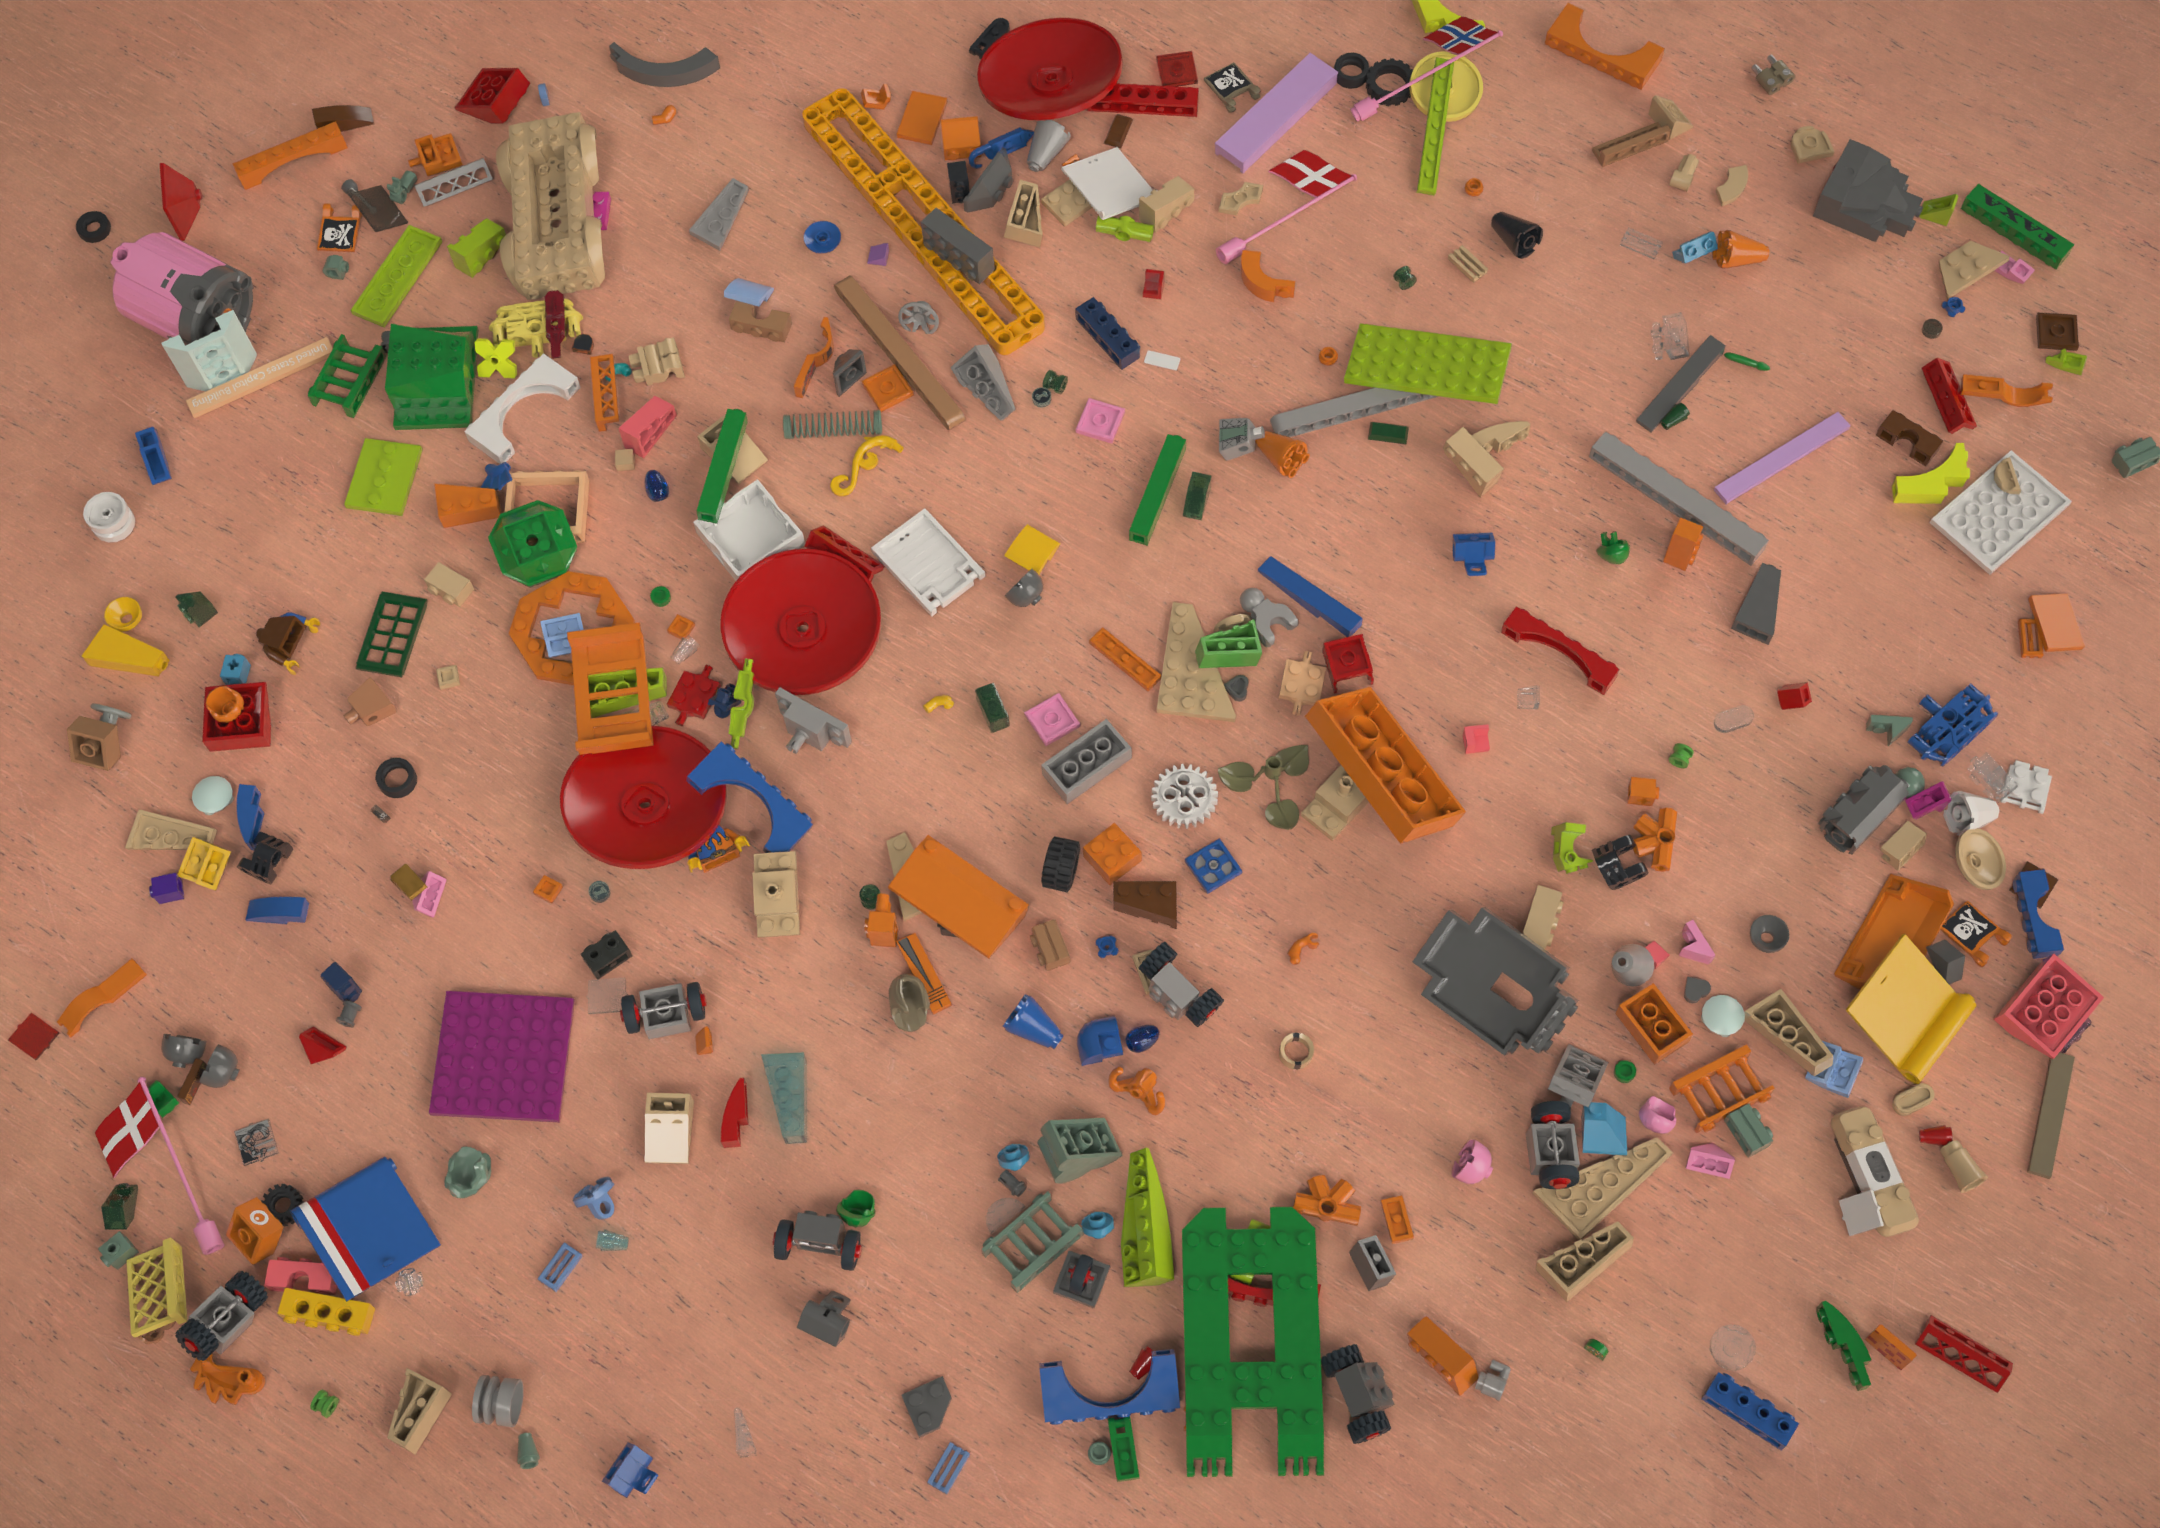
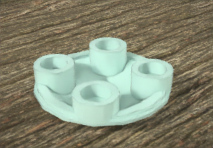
M210 776L202 779L195 786L192 793L194 806L206 815H213L223 810L234 800L231 784L220 776Z
M1717 995L1705 1002L1701 1020L1710 1031L1722 1037H1729L1741 1029L1745 1021V1013L1742 1005L1736 999L1727 995Z

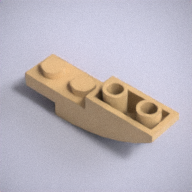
M1528 421L1498 424L1483 429L1472 436L1488 453L1492 449L1499 453L1502 450H1508L1518 440H1524L1529 435L1531 424Z

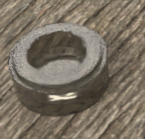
M1928 319L1922 326L1923 335L1930 339L1939 337L1943 330L1941 322L1936 319Z
M376 804L370 809L383 823H387L391 819Z

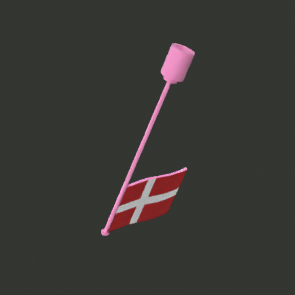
M1306 150L1270 169L1269 173L1283 178L1300 191L1315 197V199L1244 241L1234 237L1217 247L1216 254L1218 259L1226 265L1242 255V250H1245L1246 243L1353 180L1356 181L1357 175L1347 174L1335 168L1318 155Z
M140 1077L138 1078V1085L126 1100L113 1110L95 1131L97 1140L112 1176L115 1178L122 1167L150 1141L160 1128L199 1219L193 1230L202 1253L204 1255L212 1254L224 1247L223 1240L215 1222L203 1219L146 1086V1078Z

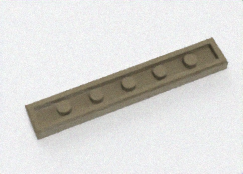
M2059 1052L2054 1059L2050 1058L2027 1173L2047 1179L2052 1177L2075 1059L2073 1056Z

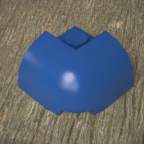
M1115 1015L1094 1019L1080 1029L1077 1036V1048L1081 1066L1102 1062V1059L1123 1055Z

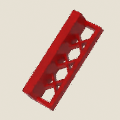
M1935 358L1923 366L1921 369L1948 433L1954 434L1963 427L1972 430L1976 428V422L1964 395H1961V387L1950 362Z
M824 525L810 531L804 546L807 549L822 550L845 558L858 567L870 582H872L874 574L883 571L885 567Z
M1930 1315L1924 1330L1915 1345L1996 1393L2000 1391L2012 1373V1362ZM1929 1333L1937 1338L1939 1345L1930 1346L1923 1342V1340ZM1945 1348H1955L1958 1350L1960 1357L1950 1358L1946 1355ZM1965 1361H1977L1980 1369L1971 1370L1967 1368ZM1995 1372L2002 1377L1996 1385L1987 1379L1986 1373Z

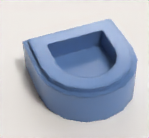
M539 84L538 90L542 105L548 106L550 103L546 84Z

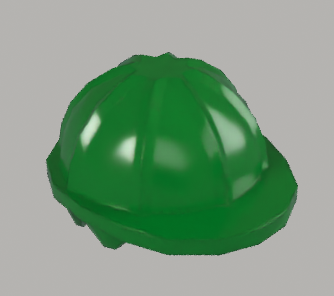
M854 1190L847 1198H843L839 1202L836 1212L849 1226L855 1228L863 1227L876 1214L874 1197L867 1191Z

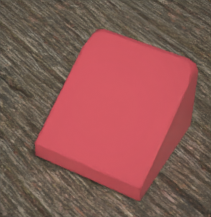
M1655 941L1645 947L1654 959V969L1670 956Z

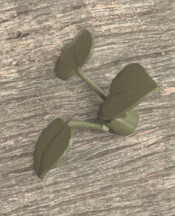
M1298 745L1281 750L1276 756L1269 757L1266 760L1265 766H1262L1255 776L1254 769L1245 762H1234L1225 767L1218 768V774L1223 784L1230 790L1245 792L1251 789L1252 781H1256L1265 772L1269 779L1275 781L1277 802L1267 806L1265 810L1266 820L1274 827L1285 830L1293 829L1299 820V809L1292 800L1287 799L1280 802L1278 780L1283 771L1289 776H1299L1307 771L1309 765L1308 746Z

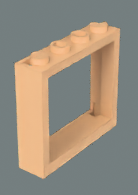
M517 471L510 473L513 480L507 483L505 512L514 509L516 486L579 485L576 526H570L576 543L585 542L589 479L586 471H535L527 473ZM532 537L528 540L527 544L537 543L538 539Z

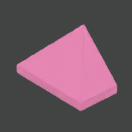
M428 871L421 879L427 888L416 896L412 902L414 910L433 918L447 879Z
M1709 1143L1691 1148L1686 1169L1730 1179L1735 1158L1714 1143Z

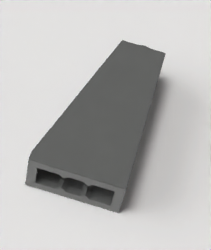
M1762 563L1731 629L1769 645L1775 631L1781 570L1773 565Z

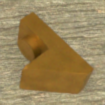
M407 864L401 866L390 876L391 882L411 901L427 888L426 884Z

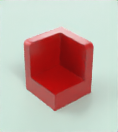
M1146 269L1143 297L1162 299L1165 271Z
M1808 682L1787 684L1777 690L1782 710L1804 708L1812 702Z

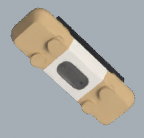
M1859 1106L1835 1114L1831 1119V1127L1836 1136L1834 1141L1857 1194L1873 1190L1877 1204L1880 1206L1879 1211L1884 1226L1875 1228L1877 1232L1882 1236L1890 1237L1914 1229L1919 1222L1918 1214L1911 1201L1910 1192L1905 1187L1885 1142L1883 1131L1878 1126L1872 1111L1867 1107Z

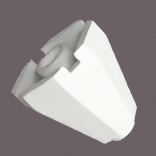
M1956 791L1950 795L1952 801L1948 804V809L1944 810L1943 814L1949 831L1958 833L1957 835L1960 836L1964 831L1980 829L1997 819L1999 806L1992 799L1964 791Z

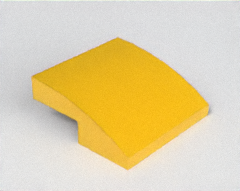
M1027 524L1012 542L1004 556L1028 571L1033 569L1040 575L1047 561H1051L1060 543Z
M192 837L178 876L216 891L231 851Z

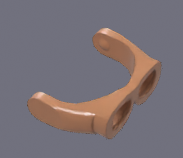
M164 1308V1309L166 1310V1313L164 1314L163 1318H164V1317H167V1309H166V1308ZM176 1321L167 1326L152 1330L145 1336L140 1335L138 1338L145 1344H156L163 1338L164 1330L171 1329ZM159 1330V1335L153 1338L152 1335Z

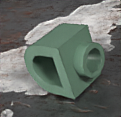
M331 255L327 257L322 271L329 278L344 280L345 274L349 270V263L344 261L342 256Z

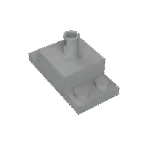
M779 687L775 693L780 713L784 717L787 731L793 735L786 745L789 751L793 750V753L797 754L804 742L822 751L830 739L838 746L849 747L852 740L848 724Z
M1568 1044L1548 1089L1562 1095L1560 1101L1567 1103L1570 1110L1574 1101L1589 1107L1609 1062Z

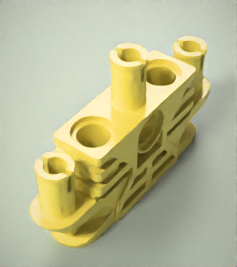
M564 299L565 338L563 341L567 340L566 324H568V335L570 337H575L574 331L577 337L581 335L580 321H582L583 316L573 308V302L569 299ZM545 300L502 306L497 309L496 314L498 317L489 325V330L493 332V345L499 344V341L501 342L504 339V332H507V339L514 340L515 347L532 345V357L538 358V353L541 356L544 353L543 343H550L546 338ZM554 322L551 325L555 326L558 322Z

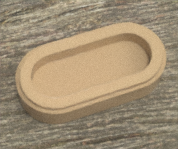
M1917 1084L1894 1098L1892 1102L1893 1109L1899 1115H1910L1933 1101L1935 1096L1934 1090L1927 1084Z

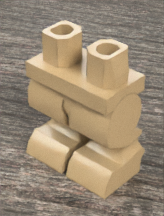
M666 338L663 342H657L656 345H647L644 348L643 346L637 347L638 353L629 355L632 368L642 366L641 369L632 371L636 383L646 381L649 386L653 385V383L664 382L670 372L675 373L678 378H685L674 338Z

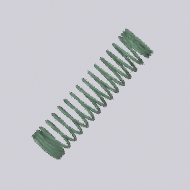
M869 410L867 411V433L863 411H861V432L858 425L857 411H855V431H853L851 412L849 411L848 433L845 413L843 411L842 434L838 412H836V434L833 426L832 412L830 413V434L827 427L826 413H824V433H822L820 413H818L817 434L815 431L813 413L811 414V435L807 414H805V436L802 428L801 414H799V436L796 430L795 415L793 414V435L791 433L790 415L784 414L783 416L785 439H793L795 434L799 439L801 433L805 439L807 432L809 437L812 438L813 430L816 438L819 436V431L823 438L826 432L828 437H830L832 431L836 437L838 429L840 436H843L844 428L847 436L850 435V428L854 436L856 435V430H858V434L861 436L863 429L864 433L868 435L869 427L872 435L874 433L876 435L882 434L880 410H874L873 432Z

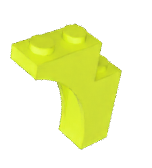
M1411 0L1425 33L1434 32L1461 17L1448 10L1439 0ZM1474 20L1483 27H1485V24L1482 20Z
M1956 443L1950 457L1941 466L1930 472L1915 476H1896L1892 484L1893 503L1941 504L1944 497L1948 495V487H1963L1966 480L1970 478V468H1967L1966 463L1968 461V451H1965L1964 443Z

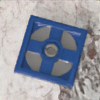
M1220 838L1185 858V863L1207 894L1242 874V869Z

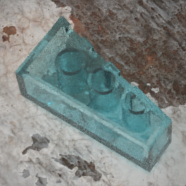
M804 1052L761 1054L785 1144L807 1143V1059Z

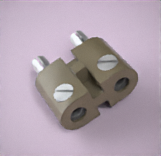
M1771 54L1767 57V60L1772 64L1771 68L1767 67L1761 70L1757 64L1752 66V70L1757 74L1756 80L1769 95L1778 92L1782 86L1786 87L1796 77L1782 60L1777 61Z

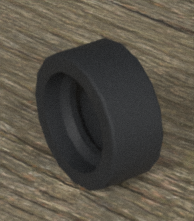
M1354 52L1341 55L1334 65V69L1338 71L1337 83L1348 89L1362 86L1366 82L1367 73L1369 72V63L1366 58ZM1347 65H1354L1359 67L1362 73L1357 76H1348L1341 72V68Z
M398 757L385 760L378 767L375 780L380 790L386 796L402 798L414 790L417 784V775L413 766L407 760ZM400 768L407 771L408 778L401 786L390 788L385 784V778L390 771Z

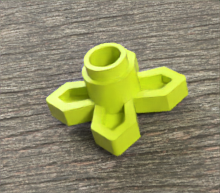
M478 338L475 341L476 353L484 358L477 366L478 377H490L495 369L504 378H515L517 376V365L508 359L515 352L514 340L503 339L497 345H493L488 339Z

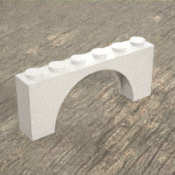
M543 353L526 371L521 373L520 377L513 384L507 387L500 397L494 400L487 410L480 414V417L474 423L467 427L464 432L468 441L497 463L507 462L515 454L512 443L503 435V422L509 409L519 400L539 393L554 394L569 400L581 388L578 378Z

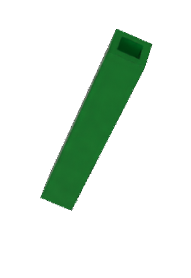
M727 409L696 510L698 520L718 524L748 423L746 412L740 409Z
M1168 434L1130 527L1129 541L1146 546L1150 542L1186 451V439H1183L1181 436Z

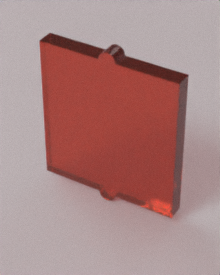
M30 1013L22 1024H18V1028L8 1041L34 1060H37L46 1049L50 1048V1044L60 1033L36 1015Z

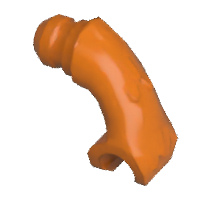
M1310 933L1298 939L1290 947L1287 954L1293 965L1300 963V953L1303 947L1308 946L1310 949H1316L1319 946L1318 942L1314 943L1311 941V939L1318 938L1316 933Z

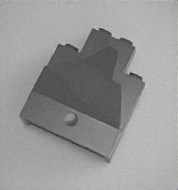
M1850 139L1820 195L1813 217L1877 242L1879 236L1883 237L1886 230L1905 237L1907 231H1912L1916 223L1913 220L1914 217L1919 218L1923 207L1920 205L1923 198L1906 192L1909 184H1906L1909 176L1900 173L1899 169L1892 167L1890 158L1869 146Z

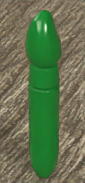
M1731 352L1724 354L1731 361L1757 368L1760 371L1770 370V367L1764 362H1758Z

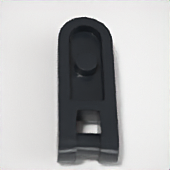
M1004 18L995 19L970 46L969 53L974 56L977 55L979 59H982L987 49L996 40L1010 31L1008 20Z

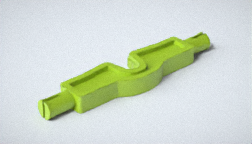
M744 659L743 671L740 670L738 673L737 684L733 694L735 699L744 701L742 707L731 708L729 734L732 736L731 746L734 749H739L740 737L745 735L747 718L752 713L754 707L752 695L754 673L751 672L752 659Z

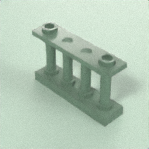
M1046 1192L1044 1195L1042 1193L1039 1194L1032 1201L1033 1205L995 1238L990 1237L982 1245L984 1257L986 1258L992 1253L1012 1275L1011 1287L1017 1293L1083 1236V1229L1078 1224L1073 1227L1071 1225L1068 1226L1048 1204L1051 1201V1194L1049 1192ZM1041 1209L1062 1231V1237L1057 1241H1052L1032 1219ZM1024 1224L1045 1245L1046 1251L1040 1256L1038 1254L1035 1255L1015 1233ZM1009 1238L1028 1259L1029 1266L1024 1270H1019L998 1247L1006 1239Z

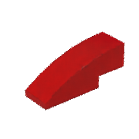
M744 1077L739 1078L725 1107L721 1125V1144L723 1148L741 1147L740 1126L749 1125L747 1083Z

